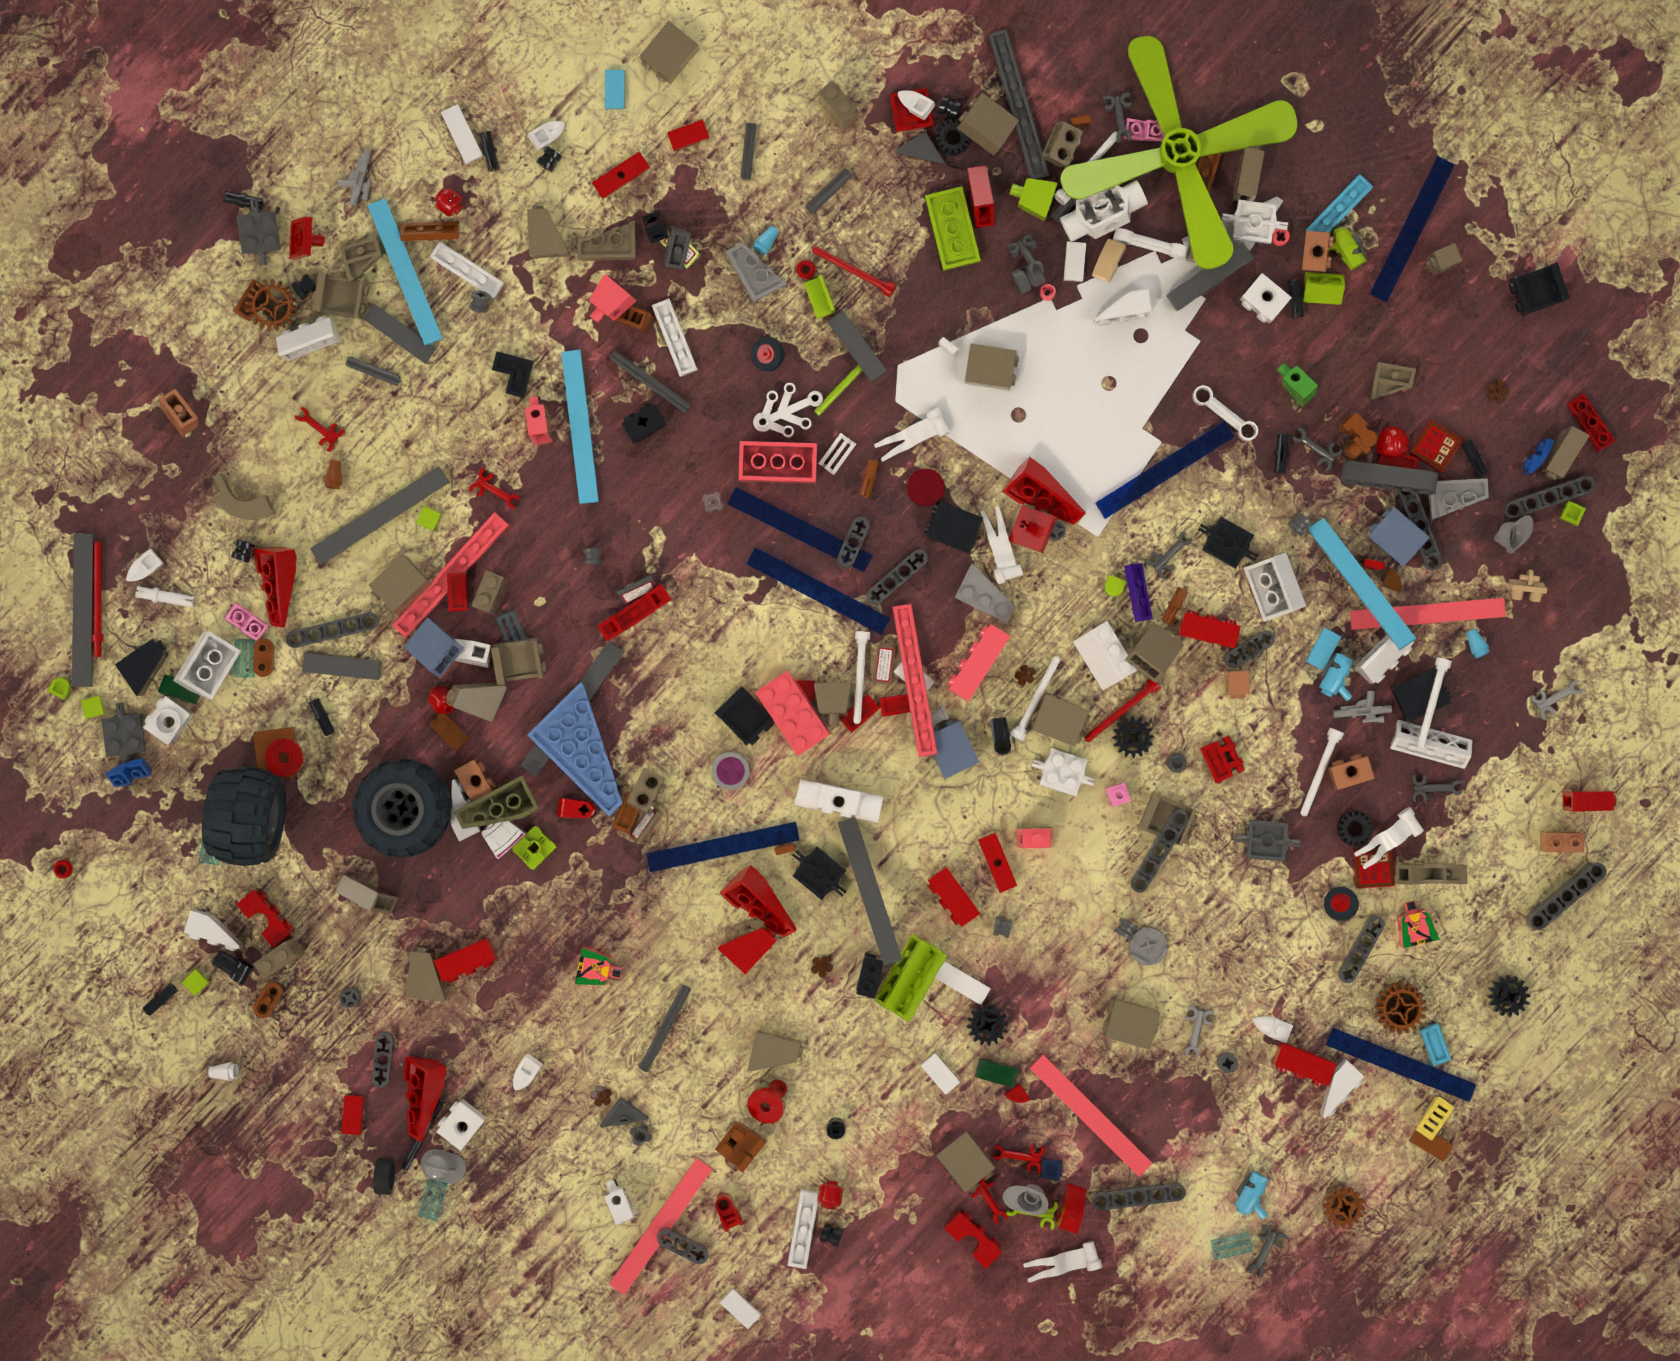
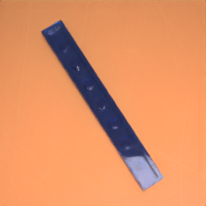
M1439 156L1436 157L1369 295L1385 303L1388 302L1455 164Z
M1223 421L1100 499L1095 505L1103 518L1106 519L1235 436L1226 422Z
M735 487L727 505L836 559L838 558L844 543L843 540ZM860 549L852 567L865 572L873 555ZM847 551L845 558H842L844 563L849 561L851 552Z
M756 547L746 565L880 635L883 634L891 619Z
M795 821L646 853L649 871L654 872L799 841L800 838Z
M1334 1027L1331 1028L1325 1044L1328 1047L1470 1102L1477 1085Z

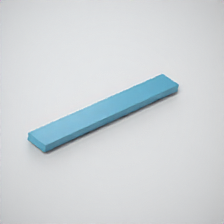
M386 199L367 205L424 345L428 346L443 340L404 242L401 241L399 230Z
M581 350L561 352L579 504L599 502L582 355Z
M1323 518L1309 527V533L1399 651L1415 641L1416 637L1327 521Z

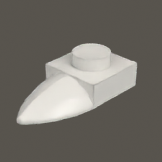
M898 92L900 101L908 108L909 112L923 120L927 118L936 106L934 101L917 92Z
M561 121L547 122L529 132L527 136L536 150L539 151L553 143L560 136L565 123Z
M149 549L131 565L126 580L138 581L146 576H150L164 563L152 549Z
M1270 1016L1253 1018L1255 1026L1262 1033L1287 1043L1293 1028L1292 1024Z
M528 1053L515 1071L513 1078L514 1090L526 1087L536 1077L543 1065Z

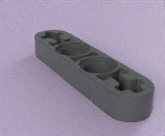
M916 550L868 591V601L874 605L884 601L927 563L928 557L926 552ZM915 554H923L924 562H917L914 565L917 569L913 570V567L906 561L910 559L912 563L916 559ZM906 565L910 568L908 576L900 575L899 568ZM887 578L895 580L896 585L894 588L888 589L885 587L884 582ZM881 584L882 588L888 593L884 595V593L882 592L879 595L880 600L877 601L876 599H874L872 601L871 592H878L880 588H878L877 586Z
M1372 915L1364 923L1338 970V977L1342 982L1351 983L1356 979L1384 929L1385 922L1381 917ZM1378 919V924H1380V926L1378 928L1375 927L1372 931L1376 933L1375 936H1373L1371 933L1365 932L1366 929L1371 931L1373 927L1371 921H1376ZM1365 935L1371 938V943L1368 946L1361 944V938ZM1355 952H1359L1362 956L1361 961L1358 963H1354L1351 960V956ZM1349 962L1351 965L1356 966L1357 968L1356 970L1354 968H1351V978L1347 977L1346 979H1344V975L1342 973L1343 971L1349 970L1350 966L1347 965V963Z

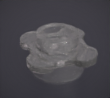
M714 492V494L710 495L705 494L702 497L706 505V512L711 513L713 510L723 509L719 492Z

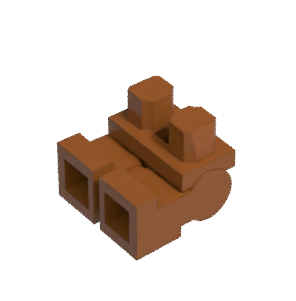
M1357 412L1350 414L1336 427L1340 433L1347 432L1351 437L1347 441L1349 446L1343 451L1350 460L1355 459L1359 455L1367 454L1371 450L1369 447L1373 446L1377 441L1375 432L1366 428L1368 423Z
M736 1121L715 1150L743 1173L766 1144L767 1140L742 1122Z

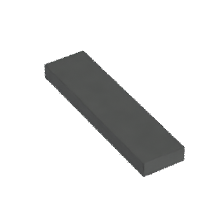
M376 304L372 305L363 318L425 364L437 349L431 344L425 346L419 335Z
M843 310L827 321L871 383L887 373L886 368Z
M304 653L302 672L379 680L381 661Z

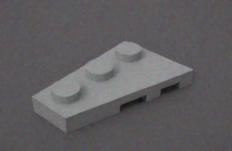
M744 243L725 252L753 303L787 285Z
M1488 478L1437 481L1436 493L1429 495L1430 520L1489 498Z
M971 563L955 598L1006 623L1014 605Z

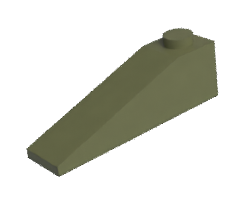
M520 776L454 811L461 828L466 829L522 819L539 810V806L527 780Z

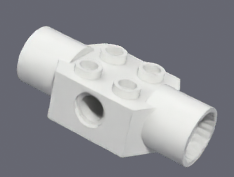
M1135 180L1123 187L1117 185L1088 198L1076 200V210L1060 217V221L1070 242L1087 234L1097 239L1130 223L1131 213L1148 205V202L1140 184Z
M800 779L795 806L818 810L819 807L822 808L821 812L832 814L833 811L841 812L840 816L851 818L852 815H856V819L878 823L883 797ZM835 797H843L844 804L842 806L835 805Z

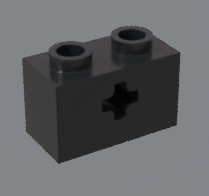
M648 403L640 408L641 412L636 415L634 413L629 414L624 418V422L621 423L634 444L639 443L667 426L655 404L650 405ZM641 418H643L644 420L648 419V421L646 422L647 426H639V424L641 423Z

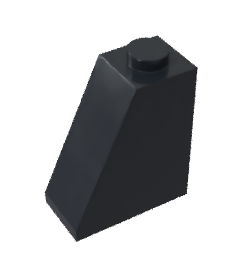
M152 638L115 664L136 696L145 694L168 656L166 652L167 647L162 640Z

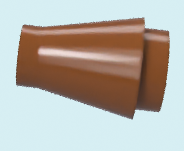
M330 460L323 481L326 488L340 489V485L343 484L341 461Z

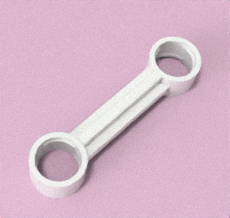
M1123 228L1115 229L1113 240L1168 254L1170 257L1180 260H1187L1190 250L1189 247L1182 244L1167 243L1134 234V232Z
M1202 385L1194 390L1192 395L1193 401L1200 406L1206 405L1238 430L1237 433L1241 440L1251 441L1257 436V425L1251 421H1243L1213 397V392L1208 386ZM1200 389H1205L1209 392V400L1205 403L1199 402L1196 398V393ZM1246 424L1251 425L1254 428V435L1251 438L1244 437L1241 434L1242 426Z

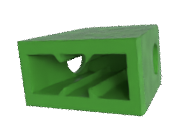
M1283 363L1277 369L1283 376L1282 386L1301 407L1317 395L1318 385L1298 366L1291 369L1286 363Z

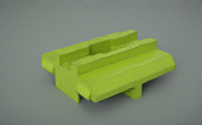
M534 826L512 849L530 869L534 870L556 846L537 826ZM534 842L540 847L535 853L529 849Z

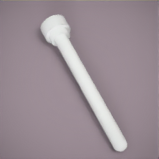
M1117 132L1111 134L1088 162L1102 158L1115 143ZM1063 188L1058 189L1053 195L1062 205H1066L1070 200V197L1065 194Z
M855 631V640L858 643L853 721L856 724L861 722L866 644L870 640V632Z
M1058 656L1053 657L1019 726L1016 725L1015 729H1012L1010 736L1022 742L1026 737L1025 729L1060 662Z
M1436 658L1437 673L1417 742L1419 749H1423L1425 746L1444 674L1451 667L1452 661Z
M1329 728L1327 733L1329 741L1300 813L1302 816H1307L1334 747L1339 740H1342L1343 732Z

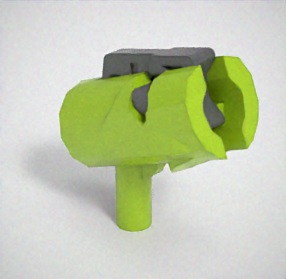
M1339 227L1332 232L1334 242L1333 248H1329V251L1335 250L1336 253H1340L1342 256L1341 260L1346 263L1351 271L1367 262V255L1358 235H1351L1348 228L1343 229V227Z

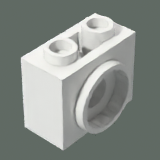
M1261 273L1240 300L1243 307L1249 311L1252 309L1257 313L1256 317L1260 321L1270 324L1292 297ZM1265 292L1269 293L1271 301H1265L1262 294Z
M165 696L156 703L155 707L157 709L154 713H150L144 721L146 724L143 728L165 744L173 745L194 716V713L172 697ZM169 717H172L174 719V725L172 727H169L167 724V719Z
M464 1099L459 1103L456 1101L449 1109L452 1113L448 1118L444 1116L438 1123L440 1128L437 1131L438 1134L460 1151L487 1118ZM459 1122H465L468 1125V1129L461 1130Z

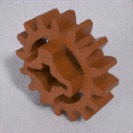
M1345 1185L1342 1186V1190L1336 1186L1334 1193L1329 1190L1330 1197L1324 1196L1327 1203L1322 1204V1207L1327 1209L1323 1214L1325 1216L1330 1215L1327 1220L1329 1222L1334 1220L1333 1225L1335 1227L1340 1223L1343 1229H1345L1346 1224L1353 1227V1221L1358 1224V1216H1364L1360 1211L1365 1210V1207L1361 1205L1364 1199L1358 1198L1360 1193L1358 1191L1354 1193L1352 1187L1347 1190ZM1344 1195H1349L1354 1199H1346ZM1342 1201L1346 1204L1345 1212L1341 1209ZM1340 1214L1343 1216L1344 1219H1339L1334 1215Z

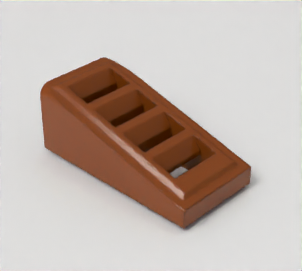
M631 306L614 321L646 333L653 316L647 311ZM628 310H630L627 320H625ZM637 313V317H636V319H635V321H634V323H633V322H632V321H633V318H634L635 314Z

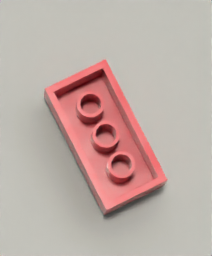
M740 441V482L816 484L817 443Z
M992 624L982 628L978 635L981 637L979 642L972 644L968 650L971 653L968 659L963 658L957 667L960 669L957 676L953 674L947 683L950 686L948 690L969 702L1010 638L1009 635Z
M787 670L755 692L797 756L832 734L790 670Z

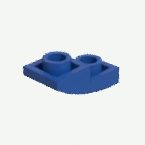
M1546 438L1538 443L1536 448L1538 455L1533 454L1529 458L1526 457L1523 463V468L1525 469L1523 474L1529 475L1533 473L1544 462L1553 446L1554 440Z
M144 758L109 770L106 772V776L114 787L132 785L135 778L151 776L152 769Z

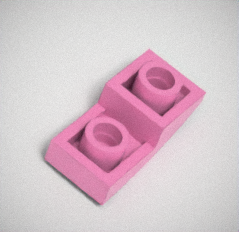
M1125 119V126L1131 133V140L1162 142L1164 135L1157 121Z
M236 602L224 617L256 641H258L268 627L266 623Z

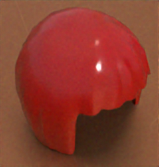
M1397 426L1385 428L1379 434L1376 442L1377 453L1392 457L1406 454L1409 446L1406 433Z

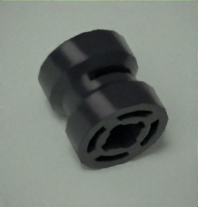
M944 95L937 113L941 115L947 114L950 119L955 120L962 102L958 100L953 101L949 96Z
M546 146L543 150L544 155L539 157L536 163L552 173L555 169V163L559 162L562 156L554 149Z
M308 274L302 276L300 282L295 281L291 284L302 300L307 297V293L316 291V285Z
M237 539L235 543L236 548L232 551L231 557L249 563L251 558L250 552L253 551L255 545Z
M836 1117L829 1120L826 1129L827 1135L835 1140L841 1139L844 1136L846 1130L845 1122Z
M825 1223L819 1241L823 1243L829 1242L832 1246L838 1247L843 1228H834L831 1224Z

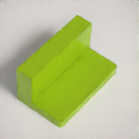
M1305 272L1303 302L1336 305L1342 303L1345 289L1344 275Z
M822 274L818 275L816 279L805 282L804 286L817 320L834 314L835 309Z

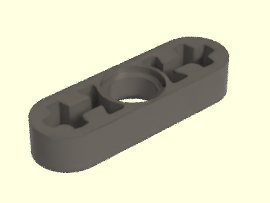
M864 517L854 519L839 552L837 564L842 569H850L853 566L869 530V521ZM863 523L864 528L861 529L859 535L855 534L858 528L857 525ZM856 539L859 545L852 548L848 545V540ZM847 551L851 552L849 561L846 564L843 563L842 558H845Z
M1267 630L1261 631L1230 650L1224 656L1225 665L1229 668H1236L1268 649L1275 642L1274 634ZM1263 634L1265 636L1269 635V644H1267L1266 642L1260 644L1259 646L1262 649L1259 650L1258 645L1253 640L1256 639V641L1259 642L1263 639ZM1246 644L1254 646L1255 651L1253 654L1247 655L1244 652ZM1240 649V652L1245 657V659L1242 660V657H1239L1238 659H1236V664L1229 663V655H1238L1239 652L1237 650Z
M388 1031L378 1034L375 1040L372 1083L378 1088L388 1085L391 1079L394 1036ZM384 1035L388 1040H390V1042L386 1043L385 1049H389V1052L386 1050L379 1051V1048H383L384 1043L380 1041V1039H382ZM385 1054L388 1057L386 1065L378 1062L379 1055ZM377 1067L380 1069L387 1068V1071H383V1077L386 1080L382 1084L380 1080L376 1079L381 1074V1070H377Z
M662 1228L658 1231L657 1240L662 1247L696 1264H703L707 1261L708 1251L705 1246L670 1228ZM668 1233L669 1238L675 1240L674 1246H671L672 1241L666 1239L664 1242L662 1235L665 1236ZM681 1241L688 1243V1248L684 1251L677 1248L678 1243ZM692 1246H694L693 1251L697 1253L702 1251L704 1256L696 1258V1254L691 1251Z

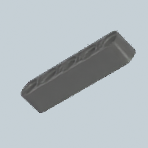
M1243 242L1233 249L1232 257L1226 264L1215 269H1203L1167 294L1166 297L1175 310L1179 311L1252 261L1254 257Z
M1344 461L1340 481L1345 484L1433 495L1436 493L1438 474L1425 470Z
M1597 862L1587 863L1526 916V924L1536 930L1544 929L1606 876L1605 866ZM1594 866L1599 868V873L1596 876L1592 874ZM1582 878L1584 886L1578 888L1577 881ZM1565 891H1568L1570 894L1569 899L1564 901L1562 895ZM1553 903L1555 905V910L1552 913H1549L1547 909L1548 905ZM1539 916L1540 923L1535 926L1533 918Z

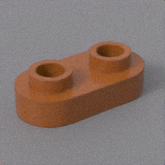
M259 639L254 644L253 670L260 677H267L274 670V644L269 639ZM263 644L266 646V650L264 652H262L260 649L261 645ZM261 664H264L266 667L264 671L260 670Z
M270 982L264 986L253 1006L256 1016L266 1018L273 1013L284 992L280 983ZM272 988H276V994H272ZM263 1004L267 1006L266 1011H263L261 1008Z

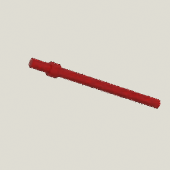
M94 542V634H92L94 657H102V642H104V634H102L101 542Z

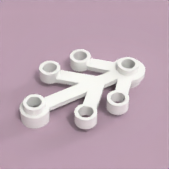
M787 383L784 386L785 392L778 411L770 414L774 402L778 400V394L775 391H769L763 412L757 414L753 420L754 427L760 432H766L771 429L790 438L794 434V429L791 426L784 427L774 423L776 420L783 419L807 430L811 427V420L809 418L797 417L792 415V413L810 405L818 407L823 402L822 394L818 391H812L809 393L808 398L788 406L796 388L793 383ZM787 386H793V391L787 392ZM772 393L776 395L774 400L769 399V395ZM813 395H817L819 397V400L817 402L812 401L811 398ZM761 419H765L767 421L766 424L763 426L759 424V421ZM804 420L809 421L808 427L802 426ZM790 428L792 430V433L790 435H786L784 432L785 429Z

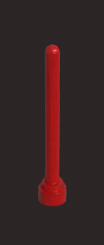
M817 246L812 249V252L819 257L880 288L883 295L890 298L894 293L897 284L891 281L883 282Z
M1149 678L1141 691L1089 732L1084 738L1085 741L1091 742L1149 693L1158 692L1161 689L1160 685Z

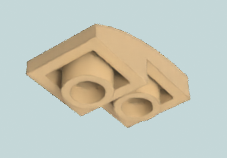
M1108 238L1095 265L1092 276L1110 282L1118 269V262L1126 250V244Z

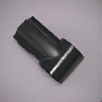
M1006 717L990 719L994 750L1000 756L1007 755L1011 750ZM1001 741L1008 744V750L1005 752H1000L997 749V745Z
M223 950L218 952L212 962L214 966L229 974V977L239 984L245 983L254 968L246 961L238 960Z

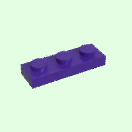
M1142 563L1124 566L1135 622L1153 619Z

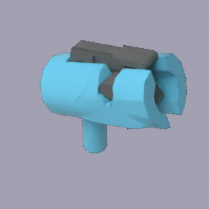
M1340 653L1333 654L1320 673L1323 678L1319 686L1322 689L1321 693L1332 697V695H1337L1339 692L1348 701L1352 695L1345 688L1344 679L1346 676H1349L1354 661Z
M1253 1170L1248 1172L1236 1190L1238 1195L1235 1203L1236 1211L1247 1216L1248 1213L1252 1214L1254 1210L1261 1219H1264L1268 1214L1260 1206L1261 1200L1259 1198L1262 1194L1264 1195L1269 1179Z

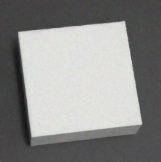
M944 337L939 341L938 345L951 356H954L958 351V348Z

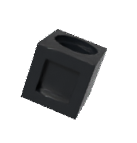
M659 210L642 216V221L651 244L669 238Z

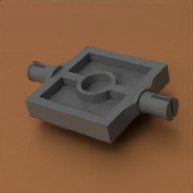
M258 199L254 200L255 208L253 200H249L251 212L246 215L236 216L242 254H258L259 266H263L262 258L264 265H267L265 253L281 250L275 211H259Z
M116 703L117 715L101 719L106 757L120 756L123 757V763L131 761V755L146 752L141 714H125L124 703Z
M1249 820L1246 835H1234V842L1246 844V858L1285 862L1288 847L1300 848V844L1293 843H1301L1300 839H1289L1288 823Z

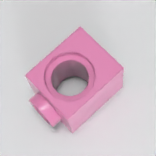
M1124 782L1105 788L1111 807L1131 801Z

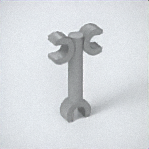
M1571 681L1568 688L1547 699L1544 691H1539L1541 696L1539 700H1536L1535 696L1531 695L1530 700L1536 704L1539 710V717L1545 720L1544 712L1546 710L1551 715H1555L1554 709L1548 706L1571 694H1581L1583 689L1574 690V685L1579 681Z
M1188 1006L1187 1009L1193 1010L1194 1014L1191 1017L1185 1016V1018L1189 1021L1195 1020L1190 1045L1184 1049V1055L1188 1056V1052L1194 1050V1057L1198 1058L1199 1050L1197 1049L1202 1021L1207 1025H1212L1213 1022L1206 1020V1016L1208 1014L1214 1015L1215 1012L1212 1010H1197L1194 1006Z

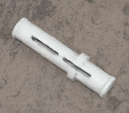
M137 586L136 590L138 592L136 591L135 593L136 598L152 600L154 603L159 601L194 608L195 604L193 602L195 603L196 600L195 596L161 591L156 587L151 589Z

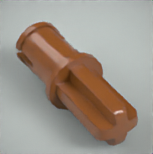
M868 460L865 474L862 476L863 483L859 494L860 497L870 498L874 482L877 481L876 474L880 465L879 462Z
M1177 587L1171 601H1168V607L1161 618L1163 623L1170 625L1178 610L1182 609L1181 605L1188 595L1186 590Z

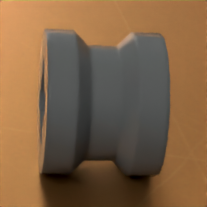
M473 291L470 309L477 313L488 312L490 294L485 291Z
M1297 512L1295 518L1289 521L1287 525L1295 533L1302 536L1304 530L1309 528L1312 523L1301 513Z
M1055 522L1049 537L1050 540L1058 541L1064 537L1066 529L1063 523Z
M601 548L583 549L585 554L583 565L603 564L600 558Z
M996 917L993 935H1003L1005 938H1009L1012 919L1002 920L1001 917Z
M1120 918V924L1114 929V932L1131 940L1132 933L1138 926Z
M349 987L340 994V1002L347 1008L356 1006L362 998L361 992L355 987Z
M1224 1052L1218 1056L1217 1065L1224 1073H1232L1237 1069L1238 1061L1231 1053Z

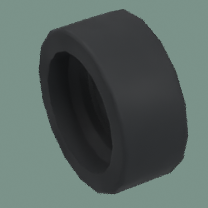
M377 1158L373 1176L374 1193L391 1195L395 1182V1161L393 1158Z

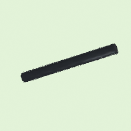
M438 1100L423 1141L444 1104L441 1100ZM415 1140L401 1168L408 1171L423 1141Z

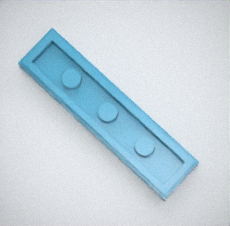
M1359 174L1306 231L1330 233L1373 186Z

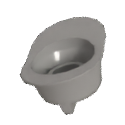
M1525 515L1516 522H1505L1495 535L1494 540L1506 548L1509 554L1514 553L1529 539L1533 530L1532 517Z
M432 1149L428 1150L421 1159L422 1172L430 1179L453 1184L459 1182L466 1173L464 1160L454 1153Z
M1015 1185L1007 1188L1003 1193V1200L1011 1209L1035 1216L1046 1213L1049 1202L1044 1191L1038 1185Z

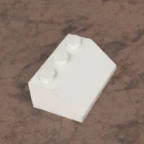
M327 316L316 319V322L310 325L309 323L301 324L297 330L283 331L280 333L281 336L276 337L279 356L286 361L341 342L334 320L330 317L327 318Z
M1286 552L1244 568L1264 622L1306 607Z
M1107 621L1073 641L1102 691L1137 671L1136 667L1125 660L1128 654Z
M204 631L173 681L191 692L212 700L241 650L212 632Z
M1386 635L1354 668L1370 684L1375 682L1378 684L1386 676L1384 673L1388 669L1392 670L1399 663L1398 659L1402 655L1406 656L1413 649L1411 646L1414 644V641L1399 651L1390 637Z

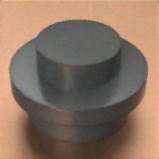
M1172 754L1167 760V766L1172 772L1179 773L1185 769L1186 759L1181 754Z

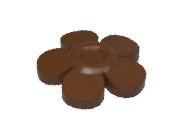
M1502 380L1488 385V390L1492 391L1488 393L1490 400L1495 399L1496 402H1503V395L1509 393L1508 388L1503 387L1504 382Z
M1023 665L1020 667V671L1015 673L1014 677L1018 680L1020 686H1024L1026 681L1031 684L1034 681L1032 675L1036 673V670L1033 667L1028 668L1027 665Z
M823 956L821 960L819 957H815L812 960L814 966L811 967V972L813 974L818 973L820 978L826 977V971L831 972L833 969L832 964H827L829 962L827 956Z
M597 1086L595 1091L590 1093V1098L595 1099L594 1104L597 1107H600L602 1103L607 1106L611 1103L609 1097L612 1095L610 1089L604 1090L603 1086Z

